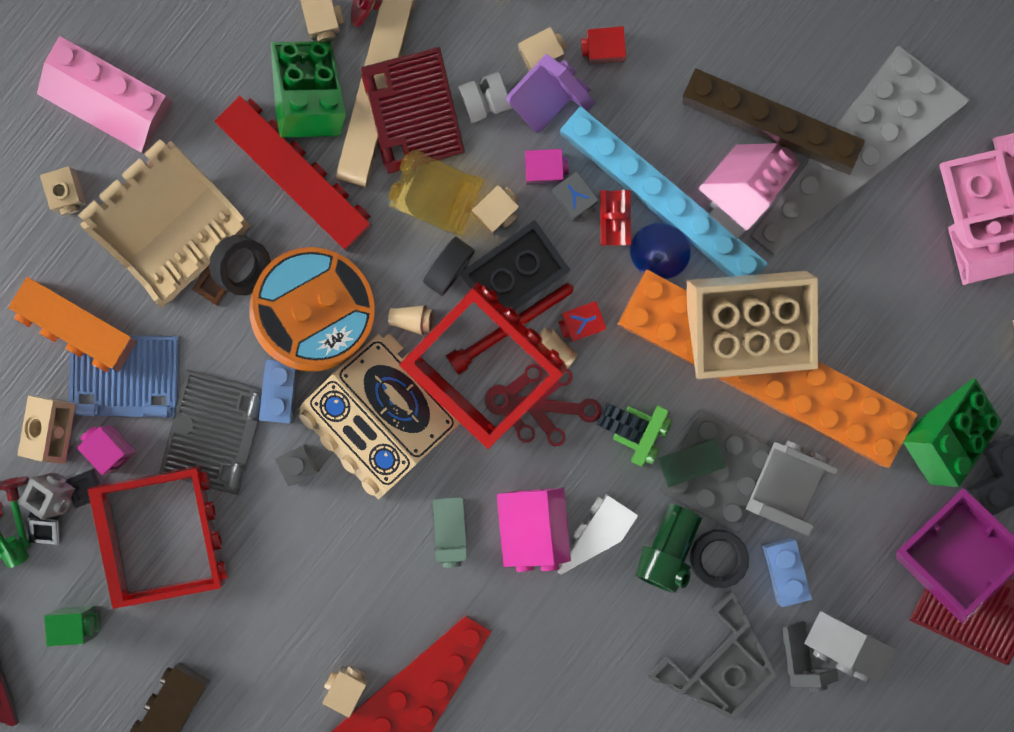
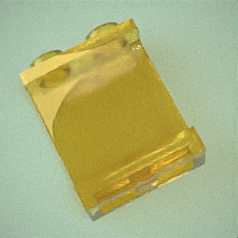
M412 150L411 154L407 153L400 166V170L403 173L399 183L394 182L390 189L388 199H391L389 207L450 234L461 236L484 179L475 175H468L424 155L419 150Z

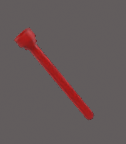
M566 283L518 314L520 317L519 321L525 325L571 295L574 291L573 285ZM499 327L467 349L463 350L461 348L458 351L454 349L445 356L459 376L468 370L467 366L472 363V359L507 337L508 334Z

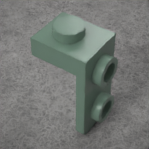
M463 498L434 499L436 563L443 562V567L461 566V561H467Z

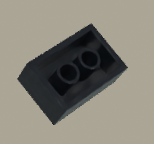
M534 220L460 272V275L470 289L479 282L490 291L493 290L498 296L497 300L505 308L508 306L515 311L569 273L570 268Z

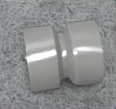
M499 72L482 77V81L479 84L473 80L458 86L471 124L487 118L488 112H493L496 115L511 109V105L506 100L507 92Z

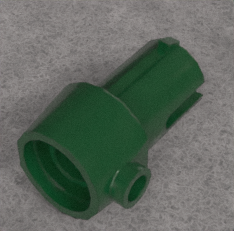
M669 504L652 546H643L635 577L674 594L679 587L686 588L691 578L689 571L691 566L686 564L685 560L703 518L697 513L679 505Z

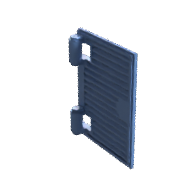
M128 335L135 339L137 343L119 372L110 368L106 373L92 365L91 363L94 358L86 353L80 358L70 352L69 402L76 404L74 416L174 418L178 403L179 336ZM80 394L94 395V404H80ZM152 396H166V405H152Z

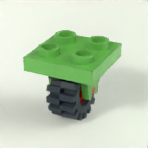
M606 403L596 425L615 433L613 440L636 450L631 462L645 468L647 463L653 465L660 450L656 443L660 435L666 437L673 421L669 418L671 413L658 405L651 417L630 406L624 411Z

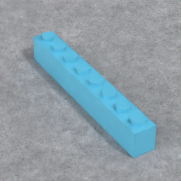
M581 106L560 129V135L625 190H631L632 196L729 277L759 275L768 264Z

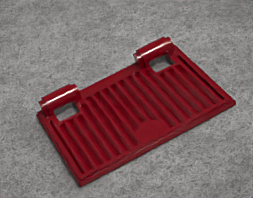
M440 46L361 67V76L366 95H368L380 143L379 148L387 174L404 170L405 166L406 169L465 153ZM384 73L387 87L377 89L374 75ZM401 144L405 158L395 160L392 147Z
M1011 578L964 624L925 588L909 621L1009 666L1014 656V579Z

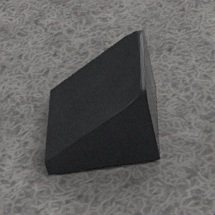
M30 512L27 517L29 543L59 545L63 514L41 520Z

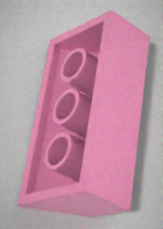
M61 36L58 37L44 62L37 92L38 95L141 153H144L173 102L166 95Z
M778 143L736 145L699 189L743 228L748 230L773 202L801 163L790 149L782 147Z

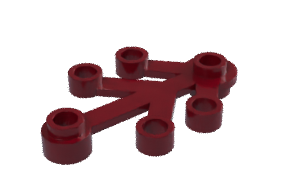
M531 364L526 367L520 377L507 387L503 385L491 387L485 395L487 409L493 414L506 417L525 398L515 395L530 382L539 381L542 377V369L538 365ZM530 368H537L539 371L538 378L530 379L527 375ZM567 368L565 372L569 374V380L566 383H561L558 380L528 409V412L546 433L547 440L552 446L562 445L566 437L561 429L555 427L544 411L579 415L581 420L588 423L597 421L602 413V407L595 399H584L581 403L546 399L561 386H567L571 383L573 375ZM497 394L505 396L506 401L504 405L497 406L494 403V397ZM587 405H593L596 409L595 414L591 417L586 416L584 413V408ZM521 418L512 425L517 431L518 439L521 442L529 443L535 438L534 428L530 425H525ZM523 428L531 429L532 436L529 439H523L520 436ZM555 431L560 432L562 435V440L558 443H554L550 439L551 434Z

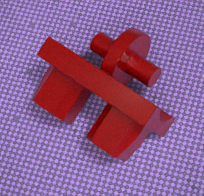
M600 190V246L631 245V190Z

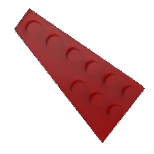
M465 615L331 732H432L492 630Z

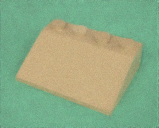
M807 271L687 280V312L697 379L818 369L817 277Z

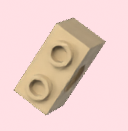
M28 396L17 456L41 462L65 464L76 404L51 398Z

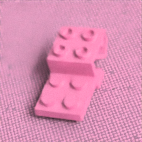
M1002 149L942 162L940 169L955 223L949 226L948 230L962 284L968 285L1014 274V195Z

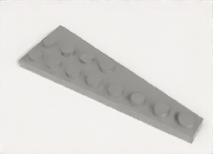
M898 45L835 126V128L866 140L851 174L847 175L809 159L751 234L750 238L769 253L775 255L966 105L969 99Z

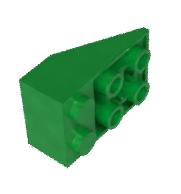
M331 41L271 42L275 112L280 138L340 136L346 112Z
M971 379L915 423L903 443L930 485L960 487L1000 427L1002 421L977 379Z

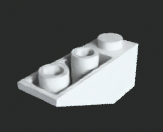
M605 494L603 499L598 496L588 511L592 516L586 524L581 522L572 535L576 540L570 548L571 562L559 564L560 569L557 572L562 575L621 542L638 515L607 494Z

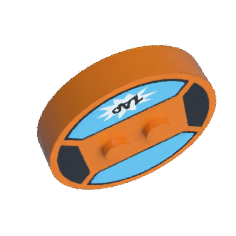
M303 247L281 254L267 265L253 289L249 314L254 334L269 355L288 367L314 372L337 367L349 360L359 350L371 331L375 315V305L372 290L367 279L349 259L328 249Z

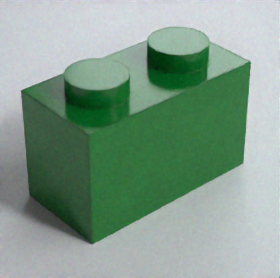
M95 606L59 608L44 615L46 647L84 644L95 638L97 632L101 630V617L99 613H96Z

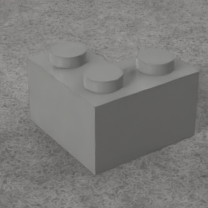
M822 611L819 612L804 643L815 649L812 654L827 663L833 659L838 662L836 665L837 669L848 675H854L865 682H868L870 678L882 682L898 650Z

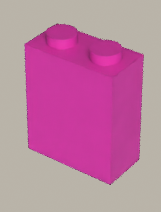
M564 488L519 490L497 494L504 567L516 566V572L532 571L534 566H541V571H553L560 569L559 564L571 562Z

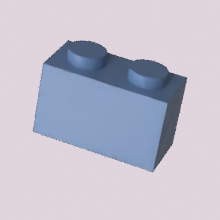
M265 359L260 421L294 423L299 370L288 367L277 360Z
M789 537L761 545L777 604L781 607H786L812 600L796 540Z

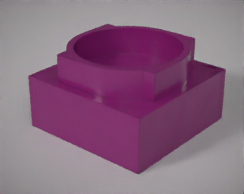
M963 488L897 550L895 559L964 624L1014 576V535Z

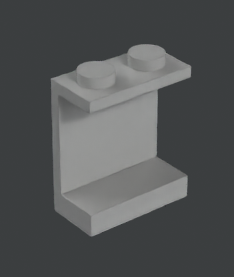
M787 441L785 446L774 442L746 510L809 536L814 525L803 521V518L823 471L836 474L838 469L827 464L829 461L827 457L812 452L811 456L803 454L804 447L790 441Z

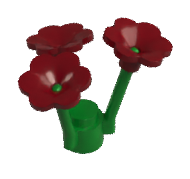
M28 476L0 481V490L5 491L7 500L11 501L19 535L18 540L15 536L5 539L0 532V560L3 559L7 568L18 566L29 558L26 549L31 545L25 534L18 499H20L18 488L28 483ZM0 502V518H1V517L3 516V514H4V512H3V510H2L3 505H2L1 502Z

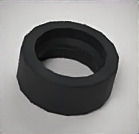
M232 235L224 238L215 246L210 256L209 269L212 279L218 286L235 295L247 296L252 294L259 276L271 260L268 251L262 244L245 235ZM247 248L252 251L254 256L253 268L244 280L233 282L227 277V263L231 255L237 250Z
M455 236L431 266L423 283L443 296L468 264L475 250Z
M714 529L703 533L695 540L690 550V564L694 574L704 584L713 588H727L736 585L745 576L749 567V554L746 545L738 536L726 530ZM715 541L729 543L737 554V564L734 570L722 577L709 574L702 564V553L705 547Z

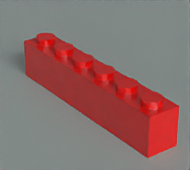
M239 95L214 122L347 252L372 227L367 221L371 216L359 204L353 207L346 200L349 194L337 182L331 186L324 179L328 173L316 162L310 165L303 158L306 152L294 140L289 144L284 138H280L278 124L273 119L267 123L260 116L263 109L253 99L249 98L245 101Z

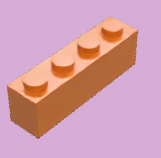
M26 277L8 306L10 310L16 313L14 316L15 320L27 327H30L33 322L42 328L39 334L53 342H56L58 338L68 343L65 349L80 358L86 353L94 358L91 364L106 373L110 368L119 372L137 343L135 339L29 277Z

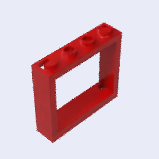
M477 282L403 359L399 366L478 441L489 449L564 375L567 366L558 356L559 353L556 350L552 349L550 351L542 343L543 339L538 332L532 328L527 329L519 321V315L511 307L507 306L505 308L497 300L498 296L493 290L490 291L485 285L482 286ZM473 302L549 373L496 427L421 357Z
M201 465L96 485L88 489L112 609L220 589L225 584L224 579H228L227 565L225 561L220 560L219 549H222V540L219 531H214L212 520L216 519V511L213 501H208L206 490H210V481L207 472H202ZM192 478L212 576L128 592L108 494Z

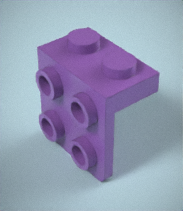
M548 54L542 57L506 98L511 107L537 133L541 132L570 100L587 112L595 104V101L588 94L591 91L589 86L580 78H574L576 74L574 68L565 60L559 63Z

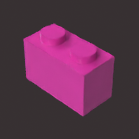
M114 426L91 427L80 437L83 442L77 447L101 475L115 473L137 453Z

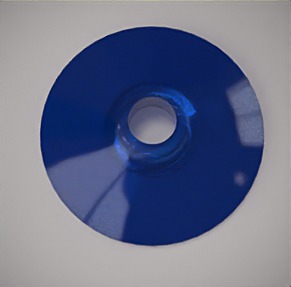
M653 223L641 228L635 234L630 246V256L633 264L641 273L644 274L646 270H649L664 279H670L679 275L687 267L691 256V247L687 237L678 228L665 223ZM661 253L664 255V258L658 259L654 254Z

